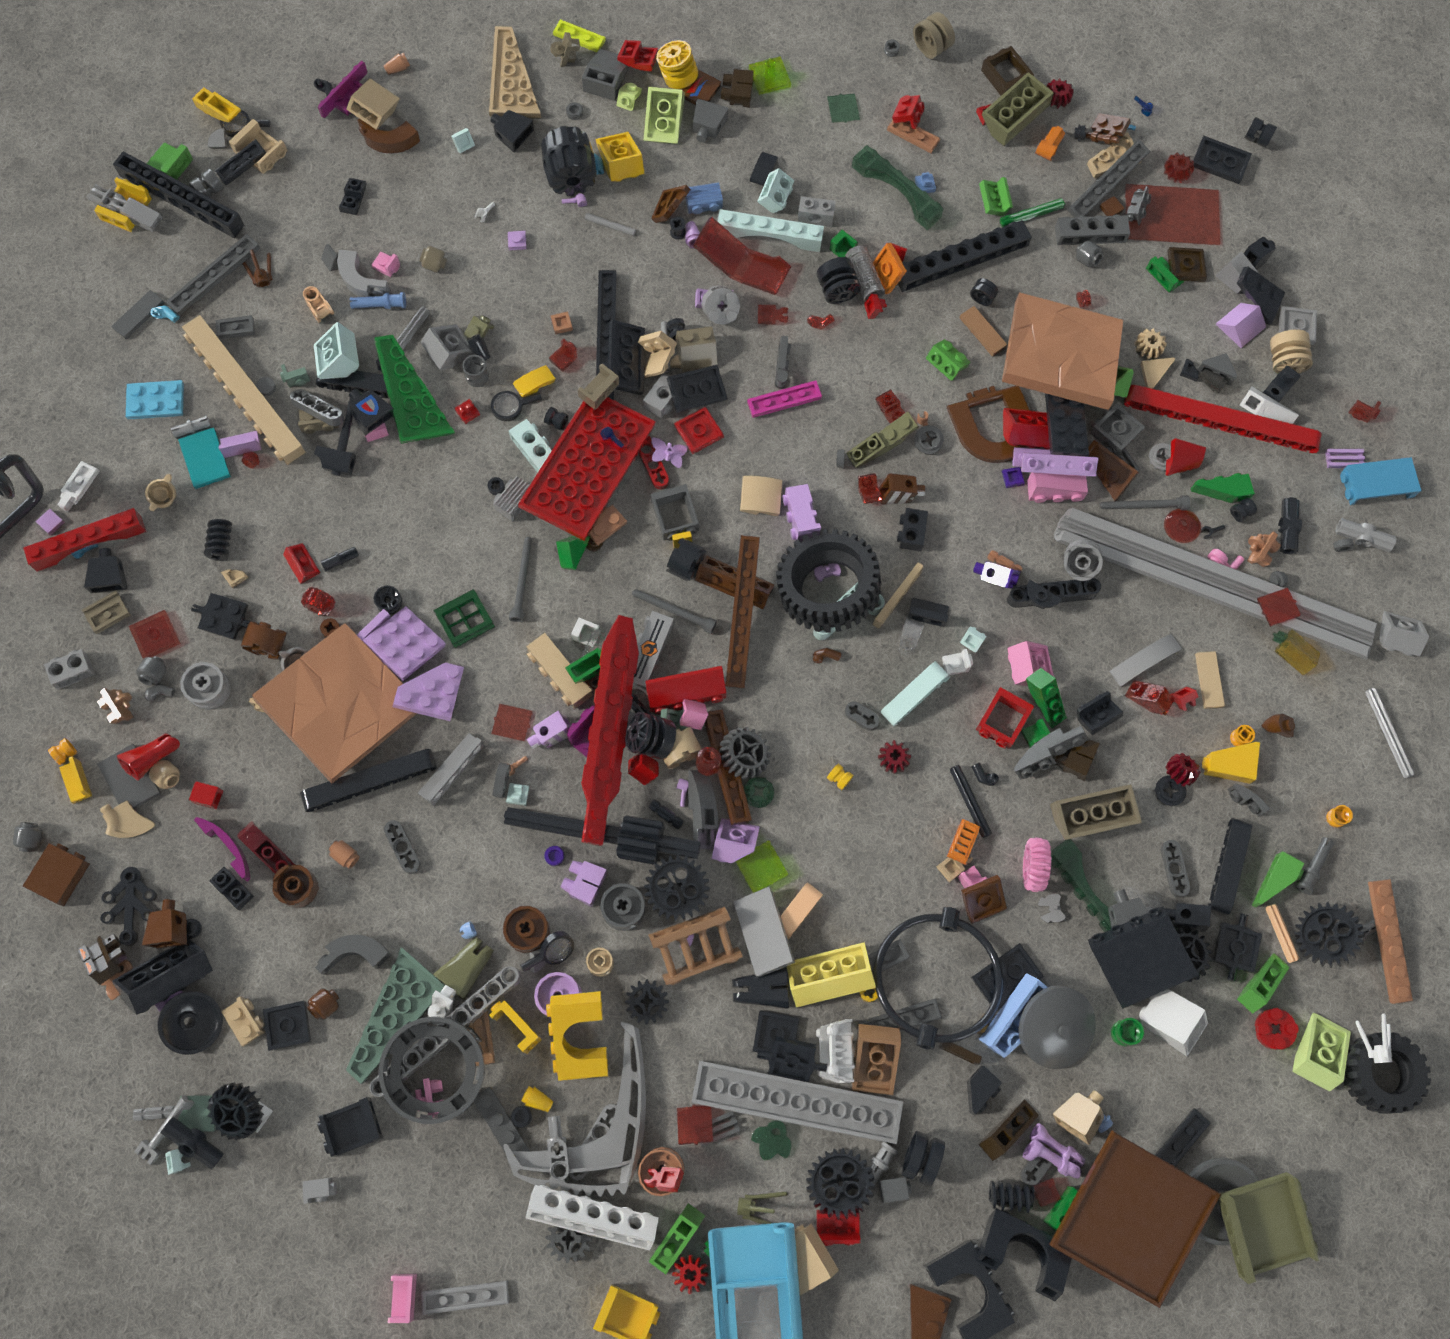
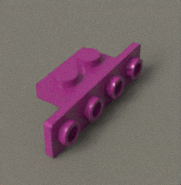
M360 61L355 65L352 71L320 102L318 110L322 118L325 119L334 108H337L347 116L351 114L346 109L351 96L363 85L360 81L368 73L365 62Z

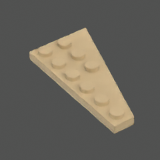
M495 26L489 115L492 117L496 113L502 117L507 110H511L528 118H541V113L512 27Z

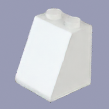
M1167 989L1150 997L1151 1001L1147 1007L1144 1006L1142 1008L1139 1019L1144 1027L1187 1057L1208 1024L1206 1011Z

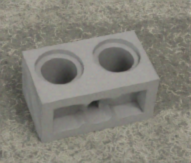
M82 649L73 650L66 656L53 658L49 663L44 664L51 685L58 690L95 675L90 658ZM82 661L81 665L76 667V664ZM63 669L62 673L57 675L58 671Z

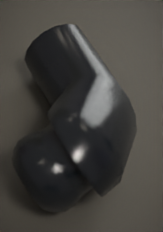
M319 78L314 81V86L319 91L326 93L327 97L333 89L332 84Z
M980 763L971 766L979 783L994 786L998 782V775L996 773H985Z

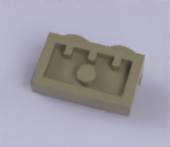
M299 410L300 422H298V426L302 433L312 434L319 430L332 431L334 428H339V426H330L303 410Z

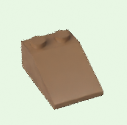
M858 1025L852 1091L893 1095L901 1047L900 1028Z

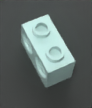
M780 168L769 173L757 202L771 213L783 210L787 204L786 200L793 190L792 185L795 180Z

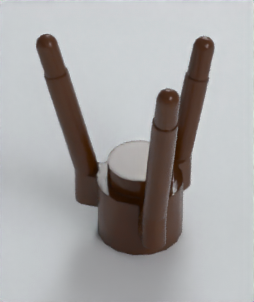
M251 249L250 253L256 268L255 274L253 275L246 262L242 263V265L251 277L254 285H257L259 288L268 286L271 283L270 281L273 280L271 275V254L267 253L266 272L264 269H260L254 250Z

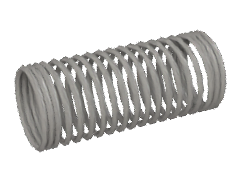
M863 245L851 248L845 257L850 258L852 263H854L853 267L861 285L860 292L863 300L866 302L868 298L865 297H869L870 295L868 294L875 291L877 292L874 294L879 293L878 298L880 299L884 295L885 290L867 248ZM861 251H864V252L859 253V254L855 255L854 257H852L854 254H856V253H858V252H861Z

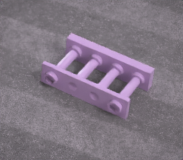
M1014 447L1012 466L1022 467V472L1096 476L1098 457L1050 454V449Z

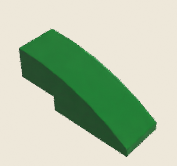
M596 648L565 667L575 684L599 676L601 649Z

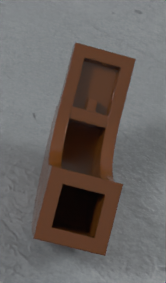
M360 118L357 120L359 131L364 136L366 144L378 152L400 153L411 149L420 142L418 131L407 121L394 130L382 131L376 130Z

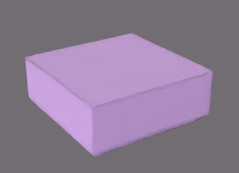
M51 509L35 521L50 536L65 523Z

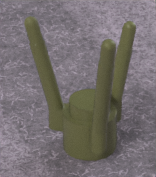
M788 1193L745 1194V1198L739 1197L737 1215L743 1216L742 1219L751 1220L759 1224H771V1222L752 1215L755 1214V1211L774 1214L775 1210L756 1207V1202L752 1200L787 1196Z

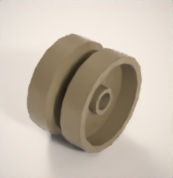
M934 12L926 20H922L914 26L913 36L919 50L929 59H934L943 51L951 48L955 43L953 27L949 20L940 12Z

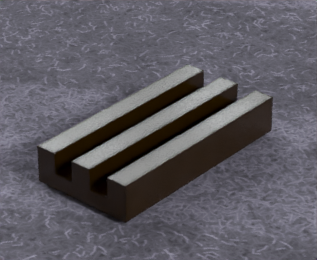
M952 1042L940 1043L939 1045L940 1049L974 1065L981 1062L982 1056Z

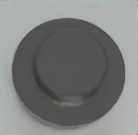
M1275 571L1270 575V583L1284 588L1288 583V578L1284 572Z

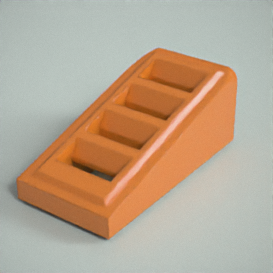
M962 819L947 857L966 864L980 826ZM954 849L964 852L965 854L963 855L959 852L954 851Z

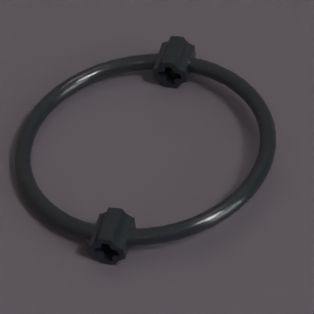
M943 907L942 914L919 915L896 926L880 945L874 964L875 989L884 1011L897 1026L917 1038L916 1046L927 1050H934L935 1043L961 1041L982 1030L995 1015L1003 994V972L995 949L977 928L959 919L960 911L952 907ZM925 922H940L939 928L947 932H956L958 926L974 936L985 948L991 959L995 973V992L992 1002L983 1017L966 1030L941 1035L937 1034L938 1028L933 1025L921 1024L920 1028L917 1029L905 1022L894 1011L886 997L882 983V966L885 954L895 938L914 925Z

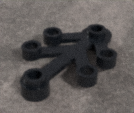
M127 867L120 875L121 881L111 891L104 892L101 899L106 904H113L116 896L126 888L125 896L109 912L102 913L100 920L102 923L110 925L115 921V917L125 908L124 931L121 932L119 940L123 945L132 946L138 940V934L133 930L134 908L141 913L144 921H148L146 918L148 912H154L148 909L135 896V887L143 893V899L148 902L154 901L157 893L149 889L141 881V872L137 868ZM132 873V879L128 880L127 876ZM152 892V897L147 899V894ZM111 894V900L106 901V897ZM110 914L111 918L106 922L105 917ZM129 933L130 938L129 940L125 941L124 937L126 934Z

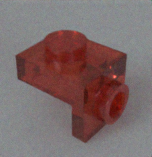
M562 339L561 347L549 357V361L563 372L577 359L576 346L572 342Z
M1357 400L1351 406L1348 413L1355 419L1368 423L1372 418L1376 419L1381 411L1378 408L1382 402L1377 401L1371 407Z
M876 474L858 476V491L863 504L882 501Z

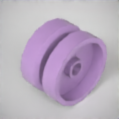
M554 972L547 974L539 981L535 988L534 998L536 1006L541 1013L547 1016L546 1004H550L551 996L560 995V993L561 995L582 993L581 987L566 973Z

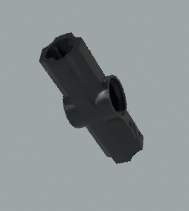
M1294 497L1282 500L1281 518L1278 526H1280L1278 532L1281 533L1280 552L1289 555L1298 552L1299 534L1302 529V519H1299L1300 500Z
M172 1117L160 1132L178 1145V1150L182 1155L188 1158H196L211 1170L224 1155L222 1151L206 1140V1135L201 1130L196 1128L190 1129L175 1117Z

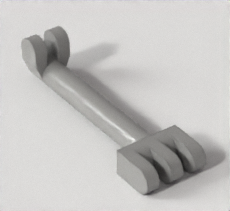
M183 1095L150 1143L147 1140H143L134 1153L139 1155L144 1149L145 1151L141 1156L143 1160L152 1155L147 1161L151 1166L162 1153L156 1148L164 1138V1135L160 1133L172 1117L177 1119L184 1109H190L195 1102L188 1100V1097Z

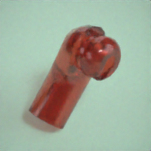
M832 314L824 318L811 315L807 319L811 327L819 330L824 329L835 321Z

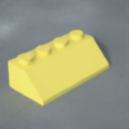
M865 942L796 959L795 963L787 966L790 988L796 1007L876 988Z

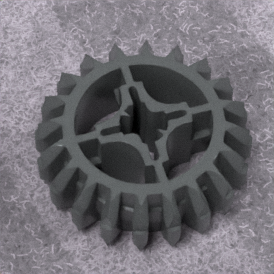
M738 727L724 736V740L720 743L722 748L719 749V752L723 754L721 759L725 760L723 767L728 766L730 768L728 773L734 771L735 777L741 775L742 779L747 777L752 779L767 769V765L770 763L768 758L771 757V753L768 752L770 746L765 745L767 739H761L762 733L757 735L755 729L750 731L748 727L744 729Z

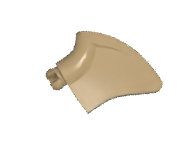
M128 800L113 809L109 804L100 808L103 818L107 823L105 834L117 838L134 837L149 831L155 826L153 821L137 813Z

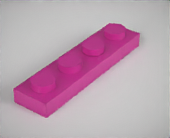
M815 380L747 399V404L752 418L821 400L822 395Z

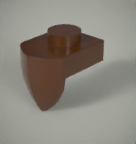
M1283 713L1270 716L1261 725L1268 732L1277 733L1286 738L1294 737V718Z

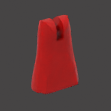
M165 733L148 744L117 755V760L127 774L139 781L159 760L177 750L180 742L175 737Z

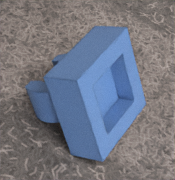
M926 172L922 173L921 176H915L918 194L936 191L932 174Z

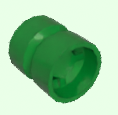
M1134 1018L1119 1020L1111 1028L1113 1041L1122 1047L1136 1045L1141 1042L1144 1036L1142 1024Z

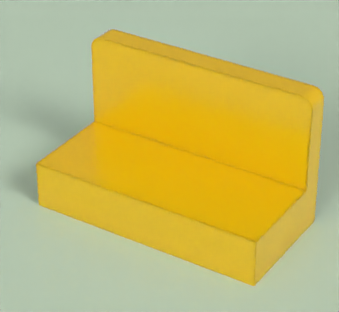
M72 756L69 757L70 763L59 767L70 801L74 804L91 797L92 793L81 761Z

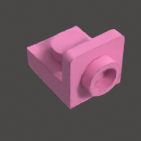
M380 252L371 266L373 269L391 277L393 273L399 270L400 262L397 255L393 254L391 257Z

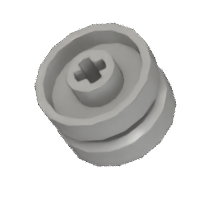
M207 662L195 663L188 667L180 681L181 691L192 704L205 710L216 709L223 705L229 698L231 691L230 681L217 666Z

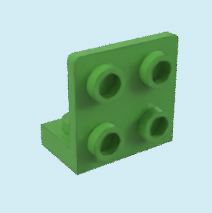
M163 143L146 164L177 180L193 161V158L185 145L181 144L176 149L167 143Z

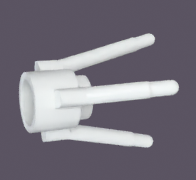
M1384 1013L1381 1015L1383 1045L1374 1046V1050H1372L1360 1022L1356 1021L1359 1033L1367 1048L1368 1057L1374 1058V1063L1392 1062L1391 1025L1387 1024L1386 1014Z

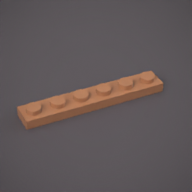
M1391 879L1368 882L1389 1001L1393 1004L1413 1001Z

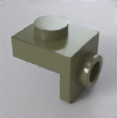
M481 315V317L473 316L464 335L468 338L476 334L485 337L488 330L494 329L495 326L484 315Z

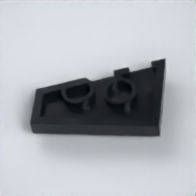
M1249 266L1243 267L1237 285L1248 299H1251L1255 305L1260 306L1265 323L1270 325L1274 321L1286 292Z

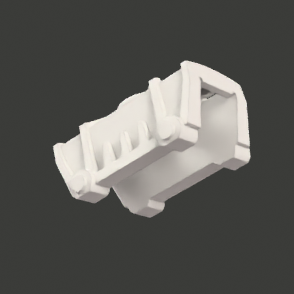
M852 1019L836 1021L821 1026V1028L816 1030V1035L819 1038L820 1062L827 1063L826 1072L818 1071V1076L822 1077V1079L834 1083L854 1082L852 1069H855L853 1061L855 1049L853 1044L854 1034L851 1033Z

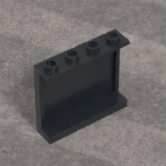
M1164 906L1153 908L1142 916H1135L1122 925H1115L1110 930L1104 933H1097L1091 939H1088L1090 948L1122 1009L1199 976Z

